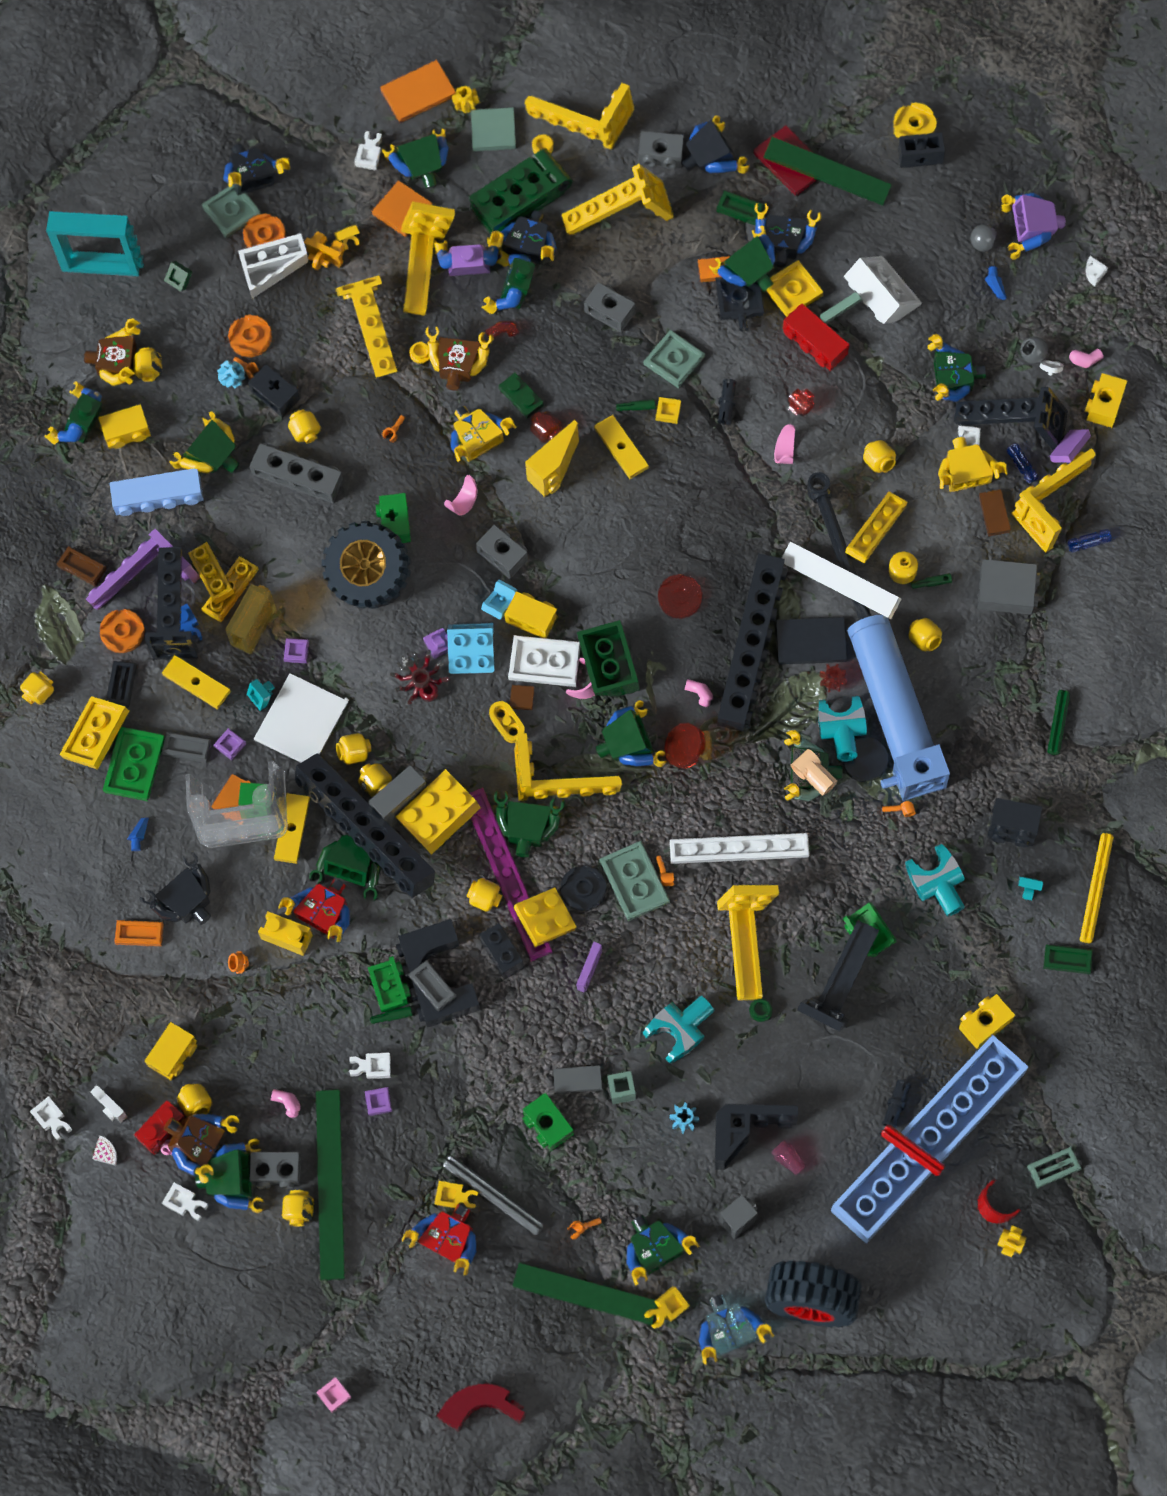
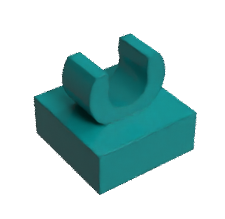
M256 679L250 683L246 695L261 711L268 706L270 697L273 695L271 691L275 687L270 681L262 685Z
M1019 876L1018 886L1024 887L1022 898L1032 900L1034 889L1042 891L1043 881Z

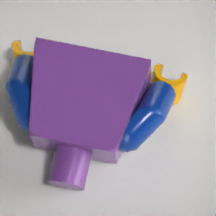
M1035 193L1017 195L1015 198H1012L1010 195H1004L1001 199L1003 203L1001 205L1002 211L1010 212L1013 209L1018 242H1022L1021 245L1018 243H1011L1009 245L1008 251L1018 250L1010 255L1011 259L1019 258L1023 250L1027 252L1046 243L1058 228L1062 229L1065 226V217L1056 215L1054 204L1044 200Z
M488 237V250L483 245L451 247L447 253V241H444V243H437L435 241V254L438 257L440 266L443 269H449V276L490 273V266L497 262L498 252L501 247H497V242L489 243L490 237Z

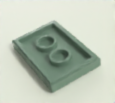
M642 841L599 859L628 922L670 903Z

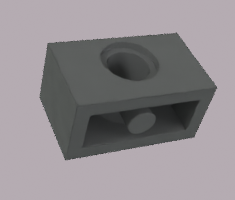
M641 131L638 153L639 164L646 167L681 168L684 135ZM663 150V151H665V152H664V153H658L657 151Z
M598 282L585 300L584 309L585 313L621 333L635 314V303L630 297L616 293L609 285L604 286ZM609 304H614V305H615V307H613V308H608V307H606V306L609 305Z
M495 525L476 543L477 552L509 579L528 561L526 547L520 542H514L505 529H499ZM501 548L509 549L506 553L498 552Z

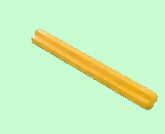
M1102 833L1100 836L1080 941L1083 943H1092L1114 838L1113 835Z

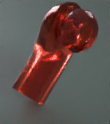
M499 321L486 329L485 332L488 337L490 334L495 337L502 332H507L509 337H513L518 334L519 330L516 327L517 324L513 321Z

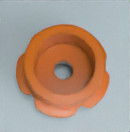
M242 951L232 953L228 959L230 971L237 974L244 973L249 964L247 956Z

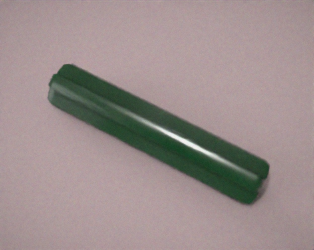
M1059 690L1057 693L1047 750L1051 755H1059L1070 698V692L1066 690Z

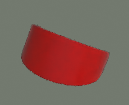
M993 1179L981 1191L978 1198V1209L982 1217L987 1221L996 1224L1005 1223L1014 1218L1021 1210L1019 1208L1012 1214H1002L990 1206L987 1200V1190L996 1182Z

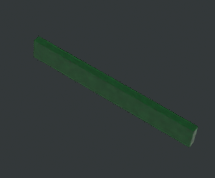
M340 1090L316 1091L320 1280H345Z

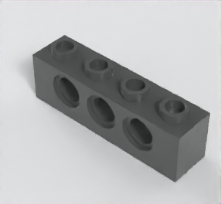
M259 444L250 464L253 476L330 503H334L343 483L342 472L338 468L320 465L314 459L309 458L306 460L300 458L294 452L288 451L286 453L280 451L271 444H267V446ZM276 462L282 463L279 467L272 466ZM296 469L302 470L299 474H293V471ZM317 476L323 477L320 481H313Z

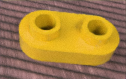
M498 701L492 704L489 710L491 721L507 742L516 743L517 735L525 734L523 723L508 703ZM503 712L505 716L500 718L497 714ZM511 730L518 732L516 735L509 734Z

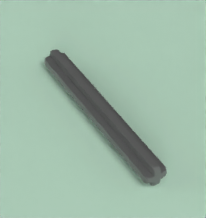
M450 1156L445 1161L444 1167L529 1231L537 1235L542 1230L543 1222L454 1156Z

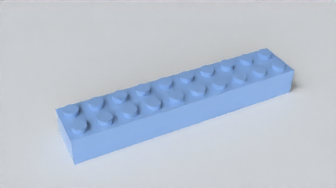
M992 1035L901 1133L940 1162H943L1023 1077L1028 1066ZM891 1143L832 1205L831 1212L867 1244L925 1182L932 1172Z

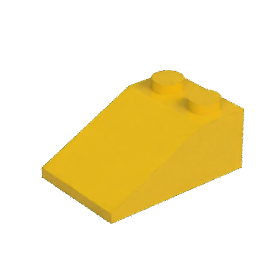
M575 420L525 461L527 480L544 497L550 493H555L560 488V484L579 442L578 423Z

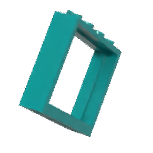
M49 211L46 231L62 272L139 276V270L143 268V255L140 254L141 249L140 245H137V235H134V227L130 224L128 216ZM67 235L120 238L125 254L73 251Z

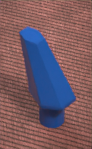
M989 267V275L985 280L999 299L1005 300L1006 294L1002 279L997 276V267Z
M141 818L127 838V840L131 841V851L141 850L140 841L144 839L149 818Z

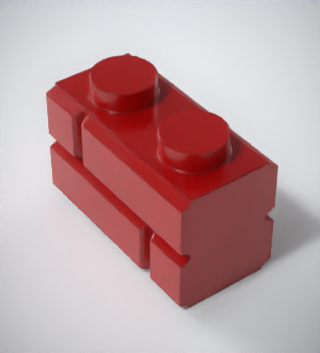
M168 1100L134 1134L136 1139L153 1155L160 1150L161 1145L166 1140L171 1139L173 1136L163 1129L166 1122L173 1118L180 1123L185 1118Z

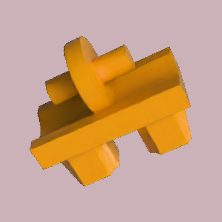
M316 232L311 239L307 237L304 241L306 252L309 253L308 259L313 261L312 267L316 270L320 269L321 266L328 267L329 264L340 268L343 264L344 244L334 240L331 247L325 246L327 237L320 232Z

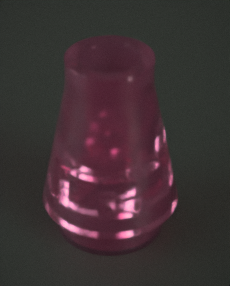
M785 1140L771 1151V1154L774 1156L773 1159L793 1172L795 1176L806 1166L801 1161L792 1144H788Z

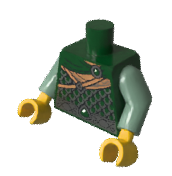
M791 730L786 732L792 739H786L784 743L788 746L792 744L795 746L792 747L791 764L807 749H810L820 759L821 765L835 779H842V766L829 765L828 753H825L823 749L812 742L800 737L798 731ZM791 768V784L784 787V790L790 792V794L785 796L786 800L795 798L811 801L821 795L806 779H801Z

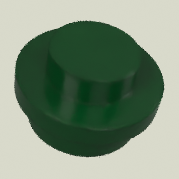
M756 999L751 1003L749 1014L753 1020L765 1022L772 1016L773 1008L769 1001Z

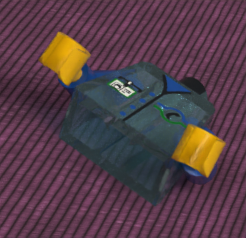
M723 1295L710 1299L709 1301L714 1313L706 1316V1321L701 1325L699 1336L703 1363L707 1364L706 1359L708 1357H713L715 1362H717L718 1356L758 1340V1336L760 1341L764 1343L763 1336L765 1334H770L774 1337L771 1327L765 1324L757 1314L747 1307H740L738 1303L727 1306Z

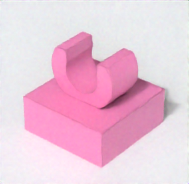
M336 1377L316 1392L332 1413L351 1398Z

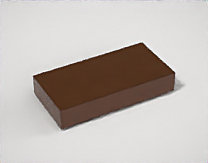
M1001 489L979 493L988 537L1010 533L1011 529Z
M70 546L67 547L57 562L59 568L95 587L107 570L105 565Z

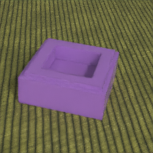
M286 638L284 662L307 663L309 640Z
M228 728L214 744V747L230 760H233L246 745V741Z
M388 1087L365 1091L369 1116L392 1112Z

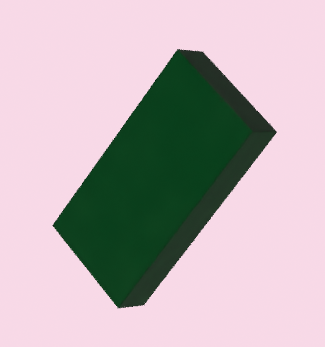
M724 190L716 212L756 226L758 214L755 211V205L758 202ZM758 203L757 210L759 212H763L764 204Z
M1046 944L1043 969L1090 974L1093 950Z

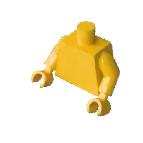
M958 437L953 440L955 449L948 451L947 457L942 460L938 471L940 489H943L944 485H949L950 492L990 484L993 473L996 479L999 478V473L1008 474L1006 463L998 462L985 450H981L977 444L967 446L965 437Z

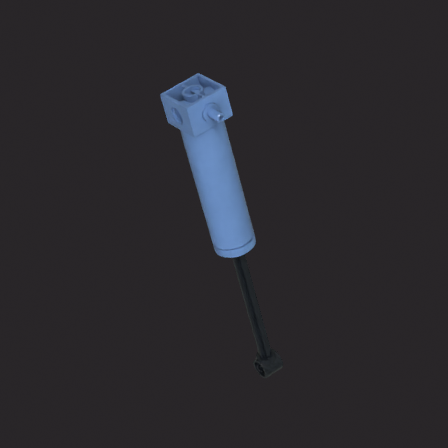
M816 472L808 479L807 494L819 506L840 567L857 576L851 556L845 553L847 545L830 501L832 497L830 479L826 474ZM819 484L824 488L816 489L813 486ZM852 599L859 621L851 625L847 631L894 760L892 772L894 776L881 780V786L885 789L897 785L902 801L946 789L950 772L940 745L934 746L889 619L884 615L872 616L867 606Z

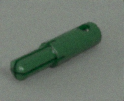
M655 399L616 404L617 411L656 409Z
M942 574L912 581L911 587L916 589L952 583L951 574Z
M411 1006L371 1016L370 1021L372 1024L411 1017L413 1016Z

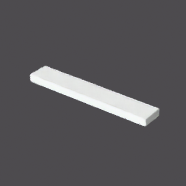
M792 542L789 543L782 557L785 559V565L890 619L901 601V598Z
M808 833L670 839L671 864L809 857Z

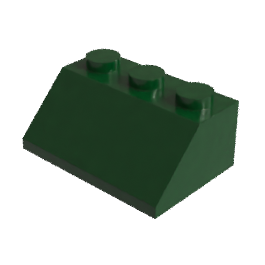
M620 620L577 632L594 695L618 697L640 691Z

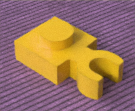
M439 1180L434 1204L456 1208L459 1202H462L468 1208H475L476 1205L469 1203L467 1198L471 1194L478 1195V1192L475 1190L462 1192L463 1185Z
M671 1287L654 1301L658 1308L648 1310L644 1316L650 1318L653 1314L656 1315L657 1321L652 1327L659 1328L663 1325L665 1317L668 1321H672L687 1309L689 1305L678 1289Z

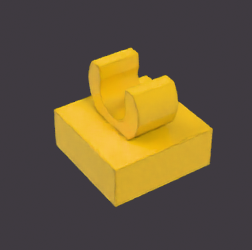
M356 225L334 232L336 240H342L345 250L349 249L347 246L349 239H352L356 246L359 245L358 238L354 236L359 234Z

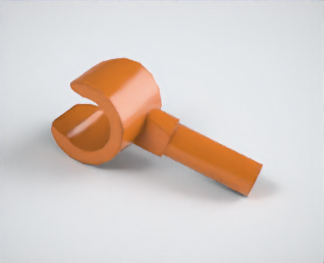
M238 357L234 358V361L243 366L250 380L254 377L253 373L260 371L255 362L245 363Z
M401 415L392 428L384 429L382 433L384 439L389 433H393L390 442L393 443L397 440L396 432L405 420L404 416Z
M905 801L897 806H882V812L902 811L904 817H911L916 814L914 805L910 801Z
M657 856L656 860L661 873L662 885L674 886L673 872L666 873L662 857Z
M600 1218L585 1223L574 1221L567 1230L575 1229L577 1232L571 1236V1239H577L584 1230L602 1222Z

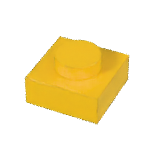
M659 397L656 421L678 424L681 400Z

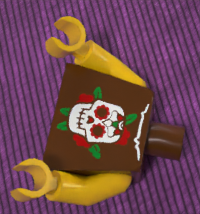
M132 318L126 322L125 327L104 339H100L97 351H85L84 354L85 364H95L96 371L101 379L112 386L133 383V375H135L133 356L136 354L137 344L132 335L140 334V329L136 327L140 322Z
M428 326L426 329V335L430 338L428 341V357L434 370L440 373V378L447 379V389L459 390L460 381L470 382L472 377L476 376L486 366L489 354L488 344L493 342L494 337L490 334L489 341L485 342L483 339L484 332L479 335V342L439 337L438 341L436 337L439 334V328L436 326V335H430Z

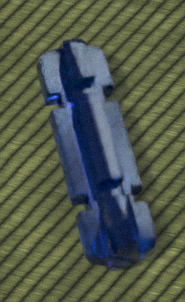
M1017 443L1010 445L1007 452L1011 458H1014L1013 462L1021 474L1025 475L1024 478L1027 483L1035 482L1038 479V474L1035 469H1032L1033 466L1025 454L1021 453L1019 445Z
M1104 529L1100 533L1094 532L1081 536L1080 539H1070L1068 541V548L1073 553L1080 551V548L1087 549L1100 545V542L1102 544L1110 542L1112 539L1111 533L1108 529Z

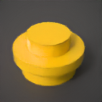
M423 342L415 343L410 348L411 359L419 364L427 362L429 360L428 345Z

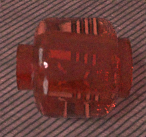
M550 411L537 412L531 418L530 431L542 443H548L562 431L563 424Z

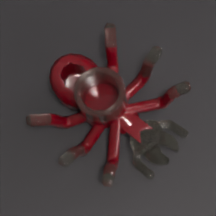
M427 650L425 663L419 669L418 663L420 658L417 653L414 652L417 660L407 653L408 660L402 656V663L405 668L399 662L397 665L401 671H407L412 673V675L401 676L398 673L391 672L390 676L396 677L400 681L411 679L412 681L405 687L399 686L395 688V691L406 692L414 685L415 690L413 695L410 696L408 704H412L413 700L417 699L418 691L421 699L425 702L434 701L438 697V689L435 684L440 685L443 682L450 681L449 677H441L439 680L430 678L431 675L438 672L439 667L443 665V661H439L435 668L428 672L426 668L430 663L431 650Z

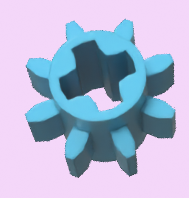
M227 360L217 370L220 383L227 386V388L231 385L236 388L245 379L244 368L236 361L230 363Z
M684 1103V1107L681 1108L675 1105L676 1115H670V1119L675 1120L672 1128L676 1129L679 1127L682 1134L688 1128L694 1131L693 1122H699V1117L693 1116L696 1108L689 1109L687 1103ZM682 1114H687L688 1119L686 1123H683L681 1120Z

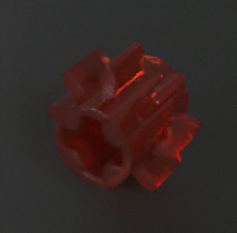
M807 388L804 391L796 389L788 398L790 403L789 410L796 416L798 414L807 415L815 406L813 402L814 394Z
M838 663L831 667L829 664H826V672L820 671L819 676L824 678L820 681V686L825 685L828 688V692L835 689L840 692V685L847 684V679L843 678L846 675V670L841 671Z

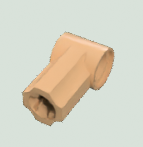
M807 749L791 764L793 771L801 779H806L822 796L830 792L837 784V780L821 765L820 759L810 749Z

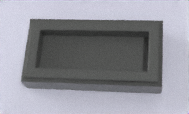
M166 732L161 753L163 756L207 763L212 742L211 739Z
M427 960L409 974L411 980L438 1012L456 998V994Z
M600 1065L553 1069L555 1094L602 1090Z

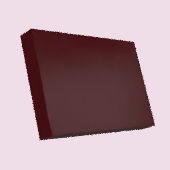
M785 125L755 148L753 154L797 196L817 181V179L763 158L772 137L812 152Z

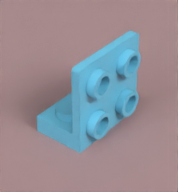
M493 623L448 624L447 637L450 674L494 672Z

